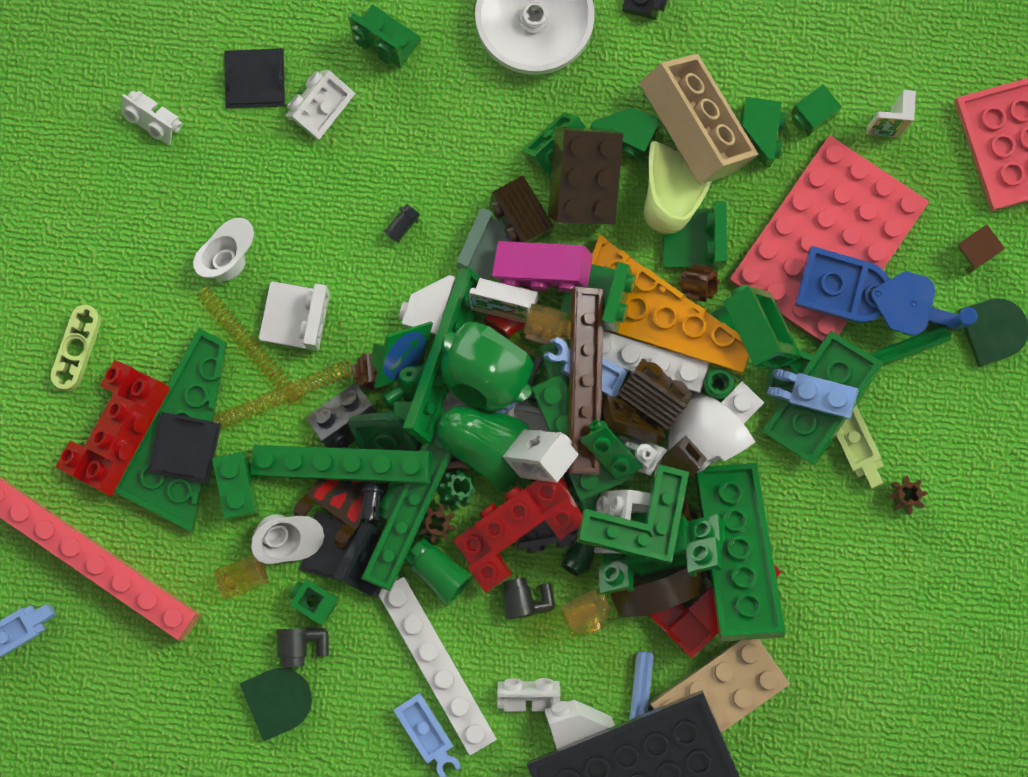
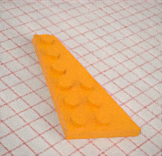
M599 234L592 253V264L616 269L617 262L629 264L633 275L636 276L632 294L628 293L626 300L628 311L625 322L620 323L618 332L605 329L603 331L744 375L750 357L739 334L735 330L717 320L707 310L698 304L696 305L679 290L648 268L640 265L623 250H619Z

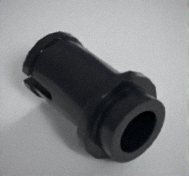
M408 204L403 208H399V214L389 227L384 230V233L397 243L400 242L414 223H419L417 219L420 214Z
M363 483V488L360 489V494H362L360 521L366 522L367 519V523L380 522L381 496L384 495V490H382V485L379 483Z

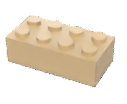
M698 54L662 62L639 82L646 98L653 105L660 117L661 123L666 127L675 142L676 148L681 152L692 175L700 185L736 173L759 155Z
M759 639L737 640L650 701L649 706L654 710L703 690L722 733L786 688L790 683Z

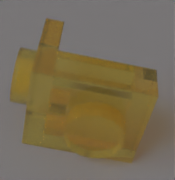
M254 555L214 570L217 586L225 599L242 595L270 582L263 562L258 561Z

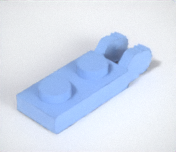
M774 369L773 377L795 384L792 393L781 388L769 387L768 395L789 401L792 405L848 420L851 419L859 392L858 388L801 373L796 375L792 372Z

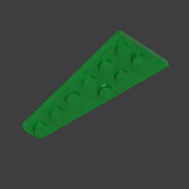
M198 328L167 386L171 388L114 491L194 533L202 482L148 472L161 412L214 421L227 343Z

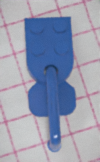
M815 246L809 247L794 304L797 307L853 323H868L882 316L891 330L907 335L920 334L925 330L928 322L961 330L974 324L977 320V312L970 307L962 309L959 315L933 308L935 287L933 282L925 276L906 271L889 279L885 271L873 263Z

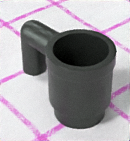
M526 577L502 582L503 591L501 593L506 620L554 610L555 601L551 583L539 585L542 600L533 602L531 588L527 584Z
M276 629L277 658L280 660V667L305 666L307 641H316L317 656H329V633L327 629Z

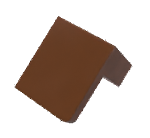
M987 224L958 244L959 250L970 263V266L966 269L968 274L987 263L1005 249Z

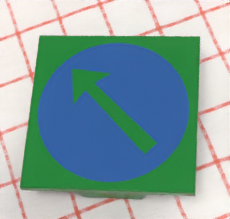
M430 321L386 335L384 345L374 344L370 362L377 371L375 388L398 381L399 373L403 368L418 366L423 363L433 322Z

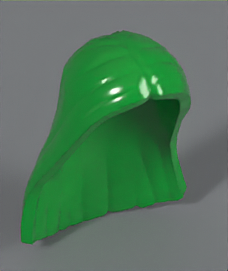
M454 407L440 417L437 424V436L442 446L451 455L479 472L498 492H501L514 485L517 479L520 478L502 456L524 429L530 430V428L524 421L510 415L482 411L470 407Z

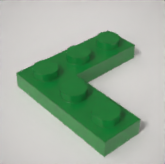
M660 464L656 467L645 524L585 509L582 513L577 542L670 565L673 560L689 472Z

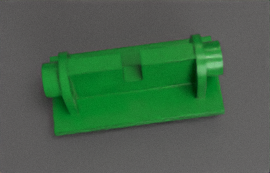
M595 419L589 425L591 429L590 434L582 437L580 440L617 481L643 468L642 464L635 458V454L623 445L607 427L605 421Z

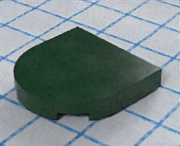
M1000 298L968 306L977 312L976 322L965 327L964 330L978 368L1011 357L1023 348L1028 339V320L1019 306L1009 300Z
M390 413L351 415L348 420L349 427L359 449L417 451L418 440L403 429L405 420L399 416Z
M276 668L240 683L263 741L299 726L310 712L313 700L311 687L307 680L296 671Z

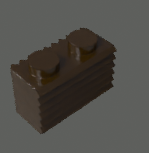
M520 176L492 192L491 203H489L490 210L496 219L501 218L507 228L504 229V232L509 242L534 243L552 232L554 226L524 176Z
M641 359L622 384L617 396L664 429L669 430L687 407L692 392L688 390V387L683 382L672 380L666 373H663L662 368L656 363Z

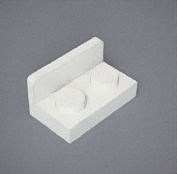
M323 70L320 73L318 71L314 72L305 84L308 88L301 96L297 94L287 106L289 111L285 115L289 120H294L316 140L323 136L356 94L330 70Z

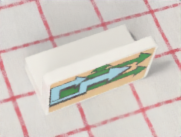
M903 90L891 107V112H877L867 126L866 134L902 137L914 121L916 91Z
M479 278L476 289L471 288L469 292L471 310L530 324L538 300V292Z

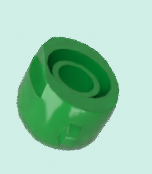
M467 322L462 324L455 333L448 332L444 335L441 343V349L444 353L441 362L442 378L447 389L461 402L478 410L497 411L508 407L514 402L521 403L532 394V388L527 382L533 372V361L527 352L497 331L477 322Z

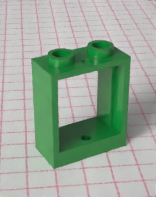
M743 285L734 289L730 293L731 297L723 301L755 367L770 370L780 369L802 357L771 292Z

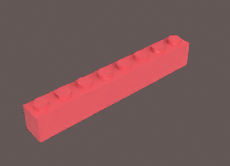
M0 477L1 519L175 639L185 640L202 614L13 484Z

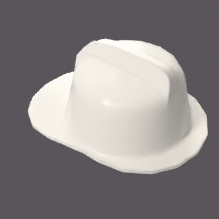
M233 218L225 222L196 253L193 260L196 273L204 278H214L218 282L231 280L238 276L244 269L245 253L252 244L254 236L251 223L244 218Z
M281 514L270 515L260 521L257 528L253 529L254 536L252 537L251 549L257 560L265 564L305 559L315 554L322 546L324 540L323 528L317 520L309 516L285 517Z

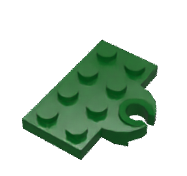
M830 331L814 356L800 351L802 357L784 367L791 368L796 375L801 373L858 388L859 392L854 405L855 408L884 364L838 334ZM768 370L767 391L769 387H777L792 393L795 383L781 382L772 376V371ZM770 396L779 407L762 432L815 466L846 419L792 405L789 401Z

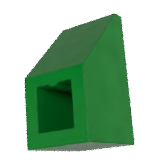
M746 97L742 105L740 124L759 154L756 157L764 167H771L775 158L779 159L781 154L782 141L777 140L778 130H783L786 113L781 112V101Z
M630 108L594 120L590 128L613 129L623 133L622 154L631 159L638 157L643 160L658 130L660 120L636 108Z

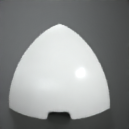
M692 393L687 407L672 424L669 433V450L683 437L687 436L707 458L698 472L705 470L709 464L719 459L723 461L730 459L755 443L748 429L730 409L712 397Z

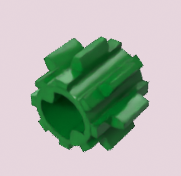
M460 470L452 473V476L449 473L444 474L441 480L442 483L437 488V494L441 498L439 503L447 504V507H450L451 510L458 508L459 505L465 507L470 504L471 500L469 498L476 492L471 483L472 477L464 476V473H461Z

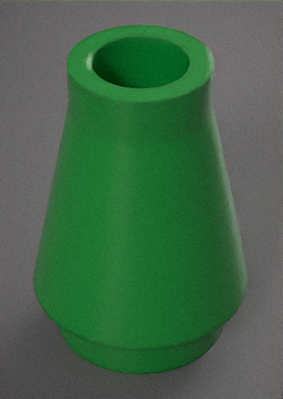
M715 368L706 374L704 388L710 396L724 398L733 391L734 378L726 369ZM712 383H719L721 390L714 389Z

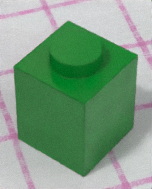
M822 84L795 104L791 112L793 116L792 121L800 131H805L810 136L837 116L842 106L826 86Z

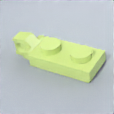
M856 405L851 419H846L836 436L853 471L856 472L858 478L866 475L873 489L884 484L877 469L884 465L881 461V455Z

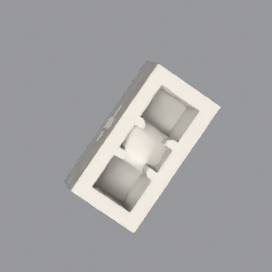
M524 429L502 457L520 478L557 483L579 454L571 446L572 441L561 432Z

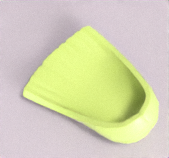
M657 141L650 143L648 191L644 206V217L652 230L662 234H673L682 230L690 221L706 196L712 181L700 185L692 175L681 152Z

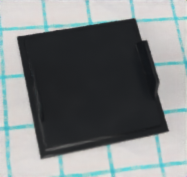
M283 48L224 51L226 109L285 106Z
M161 412L148 472L209 484L213 466L212 458L215 457L222 424Z
M316 511L314 519L323 528V544L315 554L302 560L300 570L339 580L334 575L357 531L343 549H339L333 544V540L344 524L330 514Z

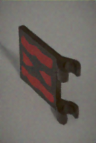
M317 480L306 495L295 505L293 515L307 516L315 504L344 524L333 540V544L336 547L343 549L362 524V521H360L362 506L360 489L363 488V483L366 482ZM374 482L381 484L382 490H384V492L389 484L382 482Z

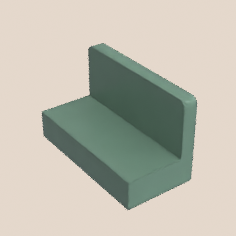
M481 208L456 261V268L470 267L480 278L491 280L498 241L508 242L509 240L504 232V229L507 228L506 225L493 219V212Z

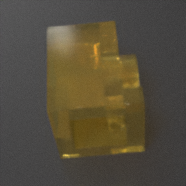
M531 304L524 334L536 335V331H539L538 337L546 340L557 337L570 339L571 313L541 304Z

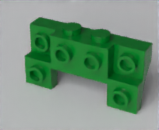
M718 514L691 521L681 516L673 560L670 565L626 554H603V564L599 565L600 594L607 598L609 593L625 589L629 592L634 591V571L639 576H644L687 565L688 573L692 577H696L697 572L714 568L717 571H721L722 547L726 540L725 522Z

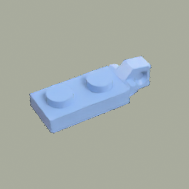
M46 604L37 610H34L33 606L21 608L0 621V658L40 635L39 633L46 630L43 623L57 615L51 604Z

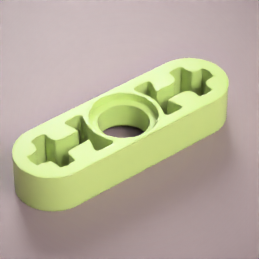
M80 305L73 310L51 371L52 383L63 391H72L81 383L101 325L99 312L89 305ZM90 312L89 316L93 318V322L86 323L83 332L89 334L86 339L84 336L74 333V330L77 329L81 332L83 323L79 321L80 316H86ZM74 340H81L84 344V351L79 356H71L68 352V346ZM67 358L72 362L79 363L78 367L71 364L69 373L73 375L72 381L67 380L63 384V380L59 378L60 373H66L69 364L64 362V359Z

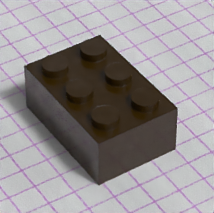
M555 126L548 217L561 223L616 225L623 133L613 129Z

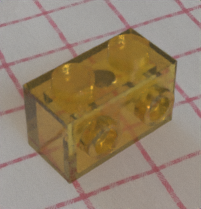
M596 590L590 591L559 607L572 635L583 630L586 635H589L604 628L605 626L602 621L609 618L606 612L611 610L605 595H598Z

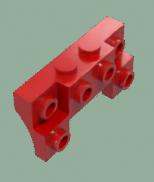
M115 359L100 387L112 392L113 395L85 446L83 447L70 440L67 447L61 453L56 468L109 496L113 495L171 388L159 380L145 375Z
M562 478L557 483L536 480L523 490L519 486L515 487L503 496L506 500L505 503L498 508L495 504L487 507L479 513L482 518L480 521L453 540L470 564L468 569L485 593L512 575L500 552L546 520L559 540L580 527L582 513L575 504Z
M774 564L777 578L782 572ZM712 585L688 608L679 604L663 611L648 614L689 658L696 655L714 636L719 634Z

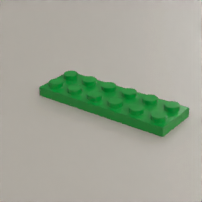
M757 463L707 466L705 470L695 473L701 517L718 514L725 522L726 540L722 547V570L710 569L720 642L782 638L785 635V626Z

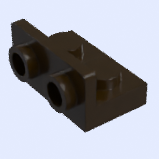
M606 395L603 398L601 421H605L607 427L613 432L623 433L641 441H648L657 445L665 438L663 428L626 401L610 395Z

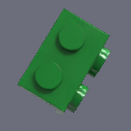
M617 262L616 269L591 265L588 288L604 289V315L602 322L604 324L603 329L618 332L620 323L625 322L628 305L626 304L628 293L632 294L636 276L633 275L629 264ZM565 293L560 316L563 320L571 322L572 293Z

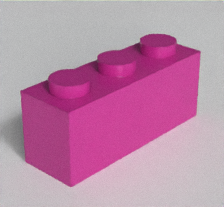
M498 241L492 276L499 283L510 286H526L541 292L548 291V288H558L561 292L572 293L573 287L588 288L593 255L584 245Z

